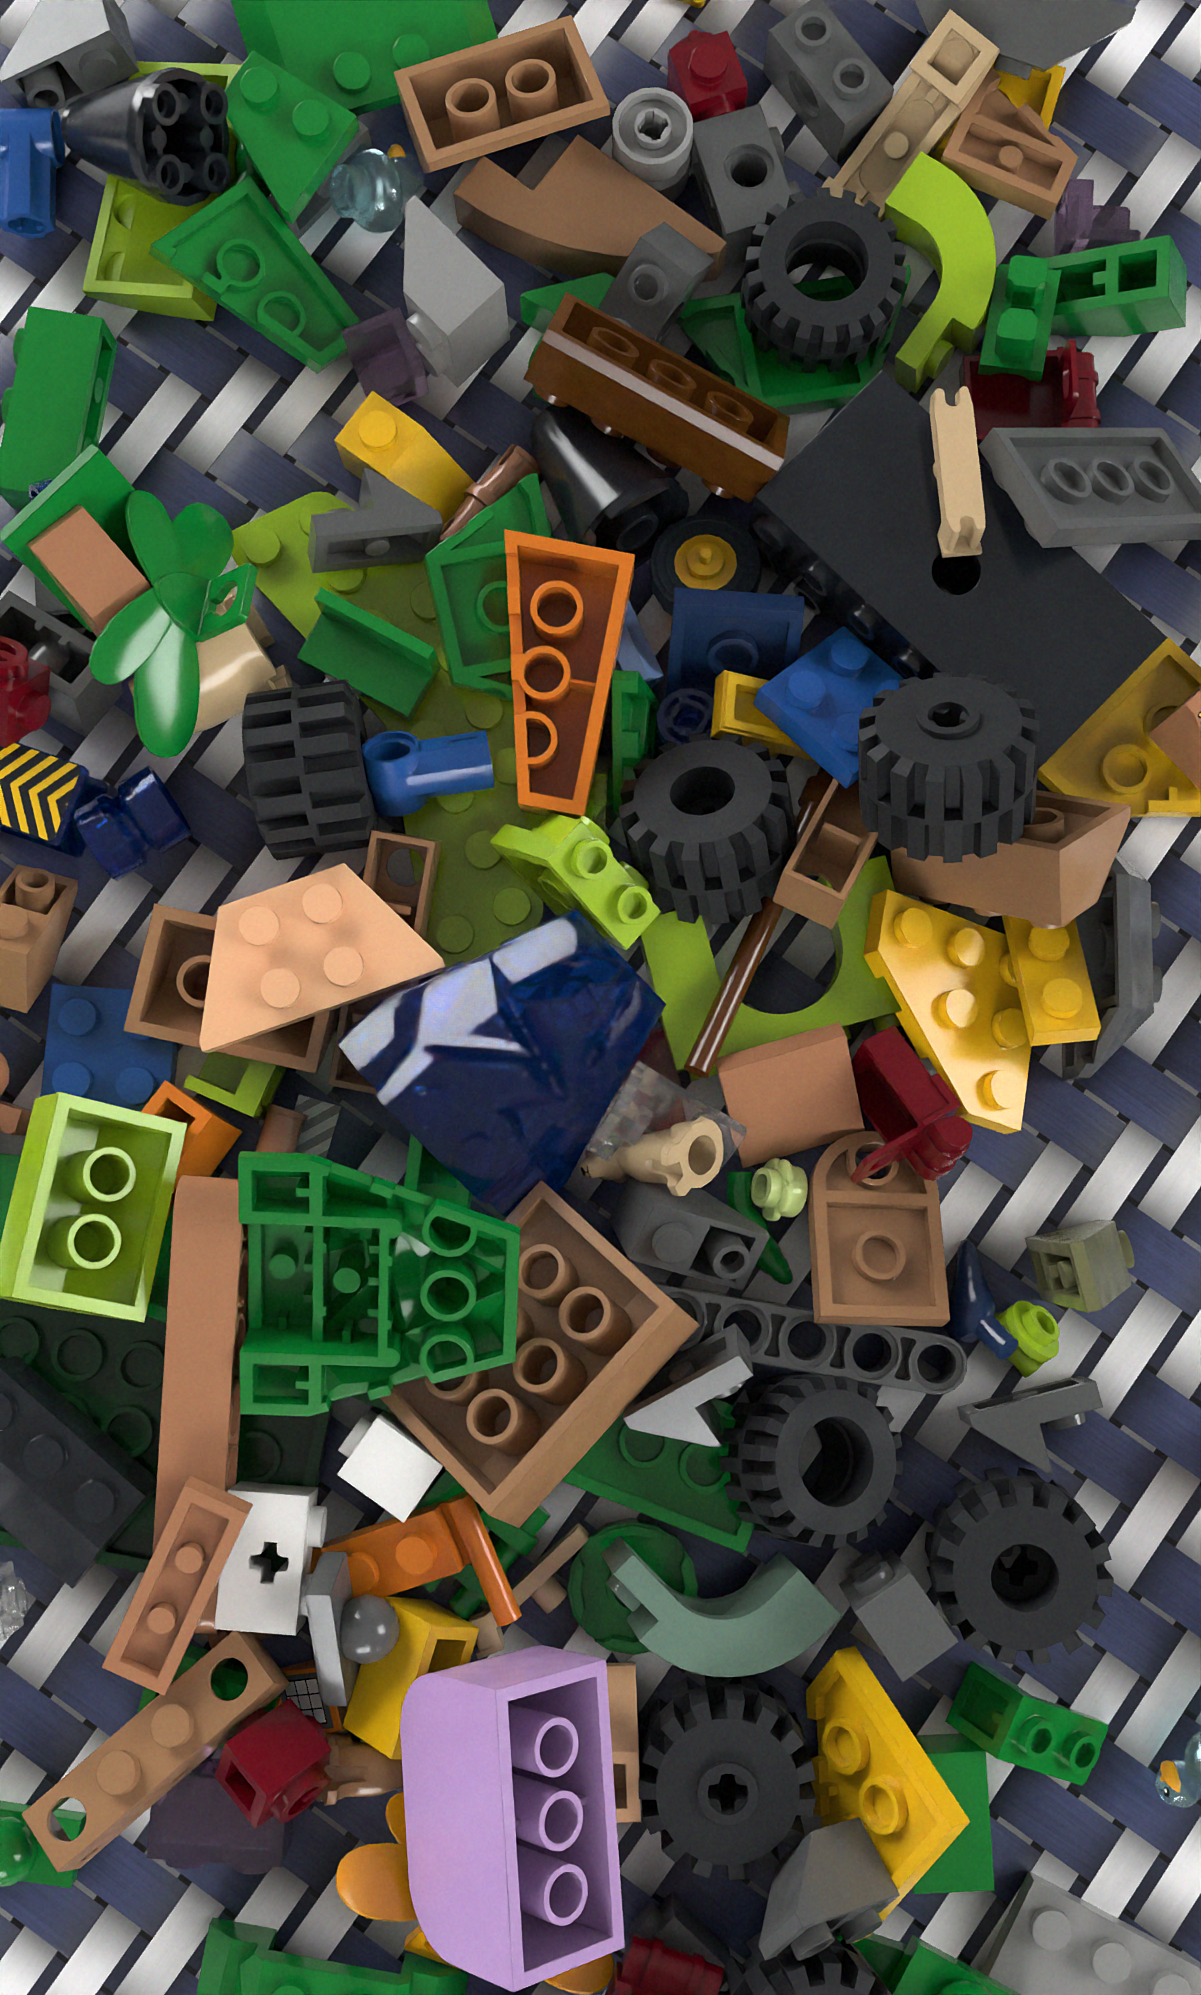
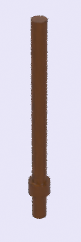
M821 766L816 776H811L807 779L798 799V805L801 807L795 820L798 843L834 779ZM766 896L761 898L762 910L752 915L687 1058L684 1068L695 1076L708 1078L784 907L773 902L772 898Z

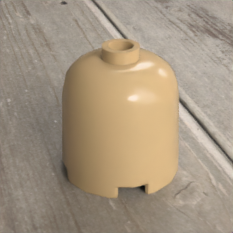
M233 589L228 593L224 601L216 606L215 612L220 616L228 611L235 600L236 594H234ZM252 601L248 619L244 624L205 642L196 643L200 693L197 721L193 733L208 730L243 713L248 693L289 688L293 685L286 664L276 669L272 664L265 648L275 643V640ZM134 678L128 681V685L132 695L134 689Z

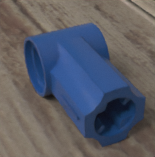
M0 108V226L4 232L14 233L26 239L45 238V235L49 232L56 231V167L64 165L66 152L65 142L61 133V117L56 108Z
M486 730L418 740L416 736L408 732L388 731L369 738L362 745L361 751L370 793H372L375 811L381 815L390 817L404 816L421 809L427 803L428 798L495 788Z

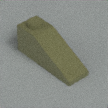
M1094 1220L1025 1238L1042 1301L1090 1313L1102 1310L1132 1285L1128 1269L1134 1267L1133 1250L1126 1233L1123 1230L1117 1231L1115 1221Z

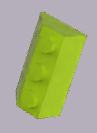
M63 1092L35 1098L0 1243V1299L63 1311L144 1322L187 1123Z

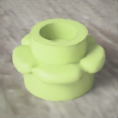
M770 1159L764 1167L758 1169L751 1183V1197L755 1205L763 1208L762 1215L765 1219L777 1221L781 1216L795 1217L801 1212L806 1202L808 1193L806 1174L802 1168L792 1166L788 1160Z

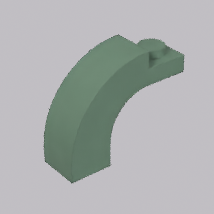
M620 1536L600 1554L613 1573L606 1581V1584L632 1611L626 1618V1621L639 1641L666 1662L696 1674L713 1677H738L765 1672L781 1666L809 1649L842 1617V1614L781 1551L745 1586L731 1594L710 1599L689 1597L669 1587Z

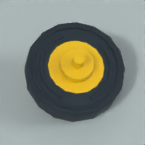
M708 513L687 516L670 525L655 543L649 562V573L653 594L663 610L672 616L675 587L757 593L762 577V566L759 548L747 529L731 518Z

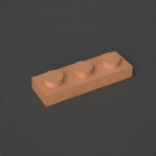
M193 1476L189 1477L180 1493L102 1668L165 1696L253 1506L252 1503Z

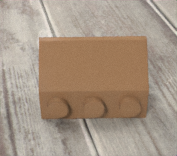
M572 15L394 72L406 126L423 173L440 170L610 115L609 102Z
M1036 790L1035 814L1031 825H1023V836L1012 845L998 842L996 854L980 859L973 853L962 855V862L943 863V857L928 856L925 861L908 858L907 849L904 847L890 850L892 881L895 891L919 896V899L927 904L952 903L971 907L975 913L982 916L1008 915L1030 920L1033 926L1038 928L1055 929L1066 926L1072 919L1097 903L1131 818L1130 805Z
M154 903L123 1031L201 1048L199 1040L217 917ZM341 1007L230 1045L215 1052L317 1074L338 1024Z

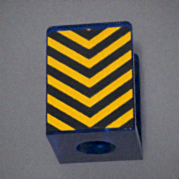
M18 742L11 744L7 748L0 746V831L63 854L80 858L85 851L104 802L108 785L99 779L90 777L89 770L83 765Z

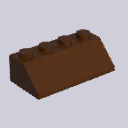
M565 293L523 379L535 385V392L547 402L559 407H567L569 404L591 416L592 424L605 434L616 438H623L626 435L646 446V452L658 463L673 469L682 466L702 477L701 481L704 486L716 495L726 499H733L734 496H737L750 503L755 495L775 475L784 461L790 417L572 294Z

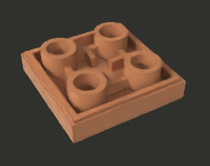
M840 1022L716 1058L715 1067L737 1153L743 1168L834 1142L848 1134L865 1131L847 1039Z

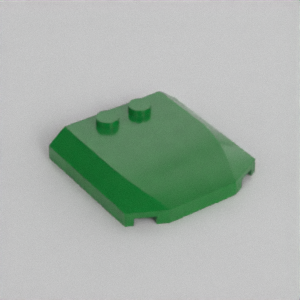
M230 0L248 56L252 50L356 116L401 103L394 76L395 71L498 38L487 0Z

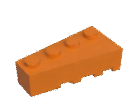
M504 529L518 804L522 812L543 816L555 813L579 819L580 816L586 817L612 686V673L616 666L634 575L635 554Z

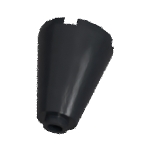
M569 404L567 407L548 406L536 416L529 435V446L570 541L635 554V570L651 559L658 537L666 530L670 523L674 524L686 517L690 506L687 491L675 478L623 439L607 435L596 428L590 420L591 416Z

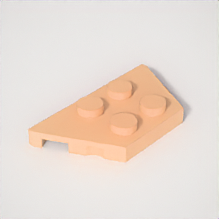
M343 863L219 906L199 1043L202 1052L210 1053L445 971L447 967L443 958Z

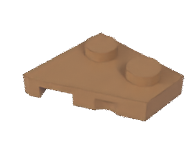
M990 68L963 110L940 163L955 172L968 186L1050 221L1078 160V156L1059 136H1055L1046 130L1043 120L1027 103L1017 109L997 88L1001 76L993 68Z

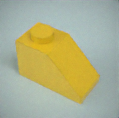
M371 391L334 439L344 468L361 480L364 468L375 471L439 511L443 525L466 499L463 493L474 482L423 426L374 391Z

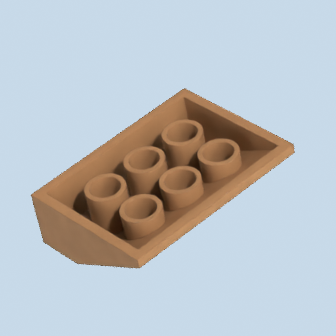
M542 1180L538 1182L504 1220V1222L520 1227L516 1361L433 1384L428 1377L393 1385L391 1395L380 1397L489 1516L518 1528L700 1326Z

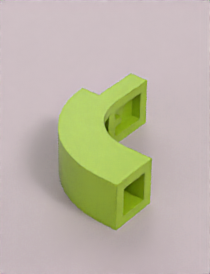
M921 151L885 201V220L890 218L896 226L897 233L895 238L922 254L933 266L940 281V289L935 300L895 356V381L915 394L928 376L934 380L939 377L950 361L955 346L969 355L974 353L986 330L996 274L994 235L990 221L979 199L955 172Z

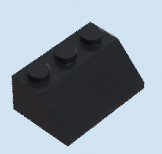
M13 1356L0 1360V1525L73 1589L154 1496L157 1488V1478L19 1356Z

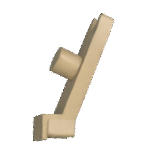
M962 386L956 392L955 406H949L946 403L944 390L938 388L930 397V422L935 458L933 473L937 479L942 521L937 537L942 557L980 555L982 553L980 540L986 526L973 403L969 389L965 386Z
M579 1522L510 1586L518 1606L531 1596L544 1612L548 1614L567 1596L568 1592L552 1575L589 1540L588 1536L590 1534ZM490 1607L472 1614L469 1622L480 1628L476 1639L478 1646L477 1658L481 1659L503 1650L505 1638L501 1626H497Z

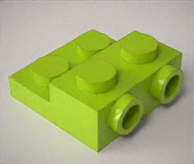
M551 813L539 827H534L531 831L505 824L489 841L569 929L627 950L661 912L653 903L652 897L647 891L649 884L645 878L629 864L623 861L617 862L608 846L610 844L608 836L587 817L580 816L579 819Z

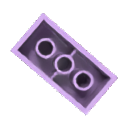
M536 1645L425 1674L417 1678L409 1687L404 1698L400 1721L408 1877L412 1903L418 1922L433 1949L449 1964L511 1992H516L624 1948L606 1659L554 1647Z

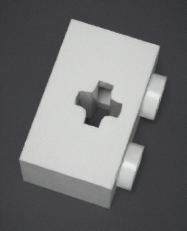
M370 1409L364 1417H361L338 1450L348 1459L337 1475L403 1523L443 1467L395 1414L385 1410L378 1415Z
M240 1481L231 1487L228 1493L252 1503L253 1506L219 1578L214 1629L296 1636L305 1624L306 1616H308L304 1595L313 1575L310 1574L313 1547L322 1548L327 1523V1507L317 1506V1487ZM272 1542L277 1543V1554L288 1558V1561L277 1572H271L270 1559L260 1557V1554Z

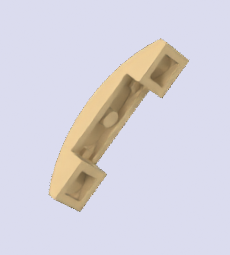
M950 9L909 65L912 72L836 177L832 179L829 176L821 188L830 187V196L838 198L842 197L843 189L857 193L855 203L863 207L869 200L880 207L877 219L881 222L885 217V201L920 151L930 157L933 155L980 86L1000 53V49Z

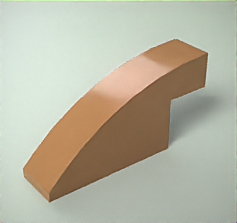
M579 134L533 191L483 155L453 192L458 224L501 250L529 263L569 276L583 278L606 272L616 278L639 238L663 222H666L715 260L702 282L717 280L724 271L727 242Z

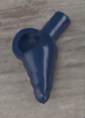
M964 1239L959 1244L957 1250L954 1282L948 1301L950 1320L944 1325L948 1336L954 1341L972 1343L979 1338L998 1359H1006L1017 1349L1018 1340L995 1319V1301L985 1279L980 1256L975 1245L970 1240Z

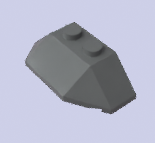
M914 0L928 34L932 35L951 9L1000 49L993 69L1025 80L1029 79L1032 69L1044 73L1124 29L1132 22L1136 8L1112 0Z
M1118 852L1097 903L1075 917L1101 1029L1097 1040L1062 1043V1081H1076L1092 1077L1154 1013V1003L1160 1001L1162 994V972L1158 964H1153L1152 939H1157L1160 932V907L1158 902L1151 901V884Z

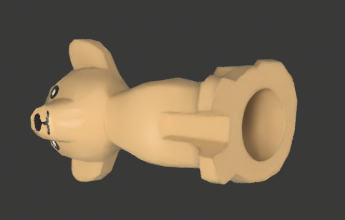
M598 1106L592 1110V1115L599 1130L592 1135L586 1144V1158L579 1166L580 1173L588 1179L599 1177L601 1180H613L616 1183H623L632 1176L640 1182L668 1184L667 1186L672 1195L686 1196L691 1188H701L711 1182L720 1170L723 1161L722 1132L716 1122L701 1116L695 1121L677 1123L669 1129L633 1137L608 1108Z

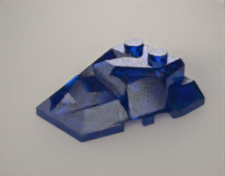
M574 908L500 942L499 948L469 962L463 963V961H459L443 969V974L408 990L403 987L386 995L338 1040L337 1044L356 1070L376 1089V1096L383 1106L480 1202L484 1204L490 1203L502 1216L507 1218L540 1180L546 1183L555 1193L567 1183L666 1003L577 908Z

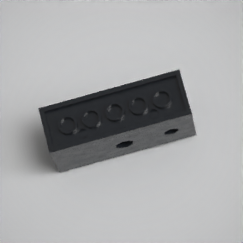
M882 369L755 495L748 532L759 548L761 565L771 572L779 569L795 584L793 588L795 595L804 596V606L817 615L824 612L840 628L845 626L904 679L915 676L921 680L933 678V673L952 672V677H967L972 673L987 676V683L995 685L1004 682L1017 689V699H1028L1036 709L1035 720L1039 721L1038 770L1168 637L1071 546L1042 548L1040 543L1026 530L1024 518L1008 493L996 483L992 472L980 461L986 526L980 540L982 553L980 555L943 558L937 537L942 521L937 479L933 473L935 458L930 414ZM939 587L946 589L951 594L942 591Z

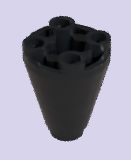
M169 67L80 97L75 102L70 103L62 114L61 133L65 144L71 151L84 161L159 202L188 207L205 201L211 193L223 192L231 178V168L228 162L230 135L226 118L228 99L220 85L207 82L199 73L177 67Z

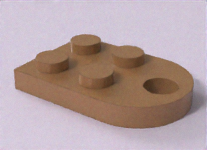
M876 1131L855 1132L838 1139L819 1158L808 1180L807 1210L814 1323L943 1327L950 1320L940 1201L936 1180L932 1181L922 1178L909 1160L905 1158L899 1163L894 1161L887 1165L884 1178L870 1179L867 1177L858 1183H853L850 1177L857 1168L855 1155L861 1152L872 1153L886 1145V1143Z

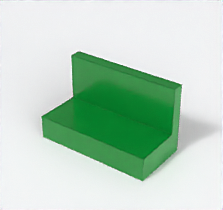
M320 587L314 599L321 611V615L297 655L300 664L332 681L347 679L354 693L411 722L441 669L435 648Z

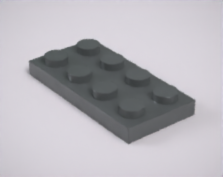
M992 428L978 446L992 468L994 480L1008 493L1024 518L1026 530L1040 543L1042 548L1201 540V483L1163 428Z

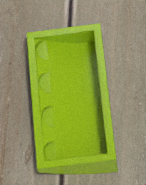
M137 61L140 72L130 76L129 80L169 67H177L199 73L207 82L216 83L225 90L242 64ZM229 124L228 162L231 168V178L223 192L211 193L205 201L188 207L159 202L108 174L82 291L88 297L144 312L193 320L214 321L217 302L149 254L152 243L230 189L237 177L234 158L237 138Z

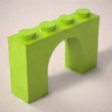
M885 855L867 861L833 929H830L835 949V967L830 984L821 998L803 1010L788 1014L764 1013L741 1003L717 1058L840 1022L847 1040L852 1039L849 1027L873 1021L876 1032H881L892 1025H895L896 1028L902 1026L895 1014L901 1007L884 976L875 978L863 956L872 896L886 889L896 892ZM819 877L816 881L833 889L831 884L822 877ZM675 910L658 915L638 937L674 1074L687 1071L684 1065L722 983L715 966L702 916L698 917L695 924L678 920ZM715 1063L708 1077L717 1075ZM689 1073L691 1081L704 1079Z

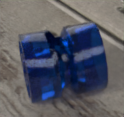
M150 765L119 782L118 795L115 797L101 793L71 812L73 820L89 849L104 870L115 881H119L147 864L148 851L154 849L164 854L193 836V831L177 802Z

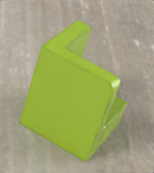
M213 1051L208 1053L198 1077L188 1074L183 1087L251 1117L264 1119L268 1111V1103L271 1104L287 1067Z

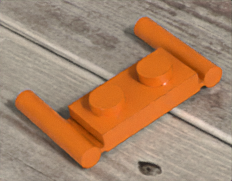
M467 1491L459 1493L446 1501H440L412 1511L404 1523L394 1517L330 1539L323 1543L322 1548L313 1547L310 1574H313L319 1557L322 1556L323 1552L347 1553L353 1597L370 1594L383 1598L459 1573L465 1565L472 1564L497 1626L508 1625L522 1616L476 1503Z

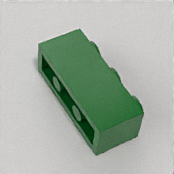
M29 306L25 327L19 328L15 334L13 356L17 367L13 387H7L2 398L1 413L5 428L0 447V495L12 508L24 509L91 444L97 448L99 446L118 347L117 341L101 317Z

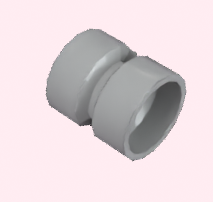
M659 87L642 88L628 94L617 106L612 119V159L671 202L675 201L684 191L690 173V151L692 150L693 139L692 115L686 103L674 92Z

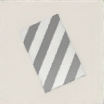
M299 1094L294 1111L309 1116L307 1122L305 1121L295 1153L314 1154L326 1159L341 1106Z

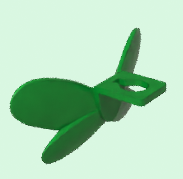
M136 490L129 495L126 501L125 518L127 531L137 559L153 587L129 602L108 621L93 644L89 657V669L96 680L107 685L117 684L135 672L133 689L134 714L141 742L150 753L161 758H171L177 756L185 749L193 735L197 721L200 678L196 643L205 642L247 621L258 568L250 563H246L219 576L227 566L234 546L232 530L223 515L205 503L196 502L186 506L171 521L165 507L154 495L146 491ZM237 586V594L232 606L225 614L220 616L215 612L216 606L222 603L228 593Z

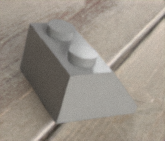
M414 195L405 205L403 293L409 315L406 325L413 334L415 341L412 351L421 365L434 377H438L443 373L458 388L510 340L504 283Z

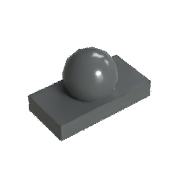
M323 1552L322 1556L319 1557L304 1596L321 1701H323L324 1706H347L361 1664L381 1661L391 1652L399 1638L400 1621L394 1607L386 1600L370 1594L353 1597L346 1552Z

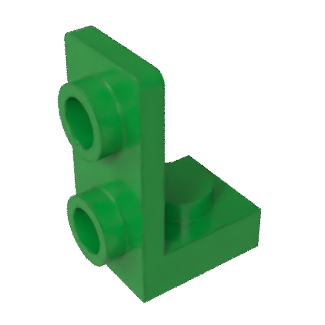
M972 1660L945 1722L998 1760L1077 1785H1084L1091 1769L1099 1758L1100 1748L1108 1732V1725L1098 1718L1032 1696L989 1666Z

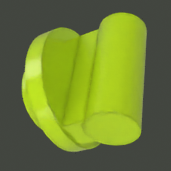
M1021 1300L1014 1303L1004 1312L1000 1311L995 1314V1319L1018 1340L1017 1349L1008 1359L1024 1378L1029 1377L1045 1362L1057 1356L1059 1352L1058 1338L1060 1331L1055 1319L1045 1308Z

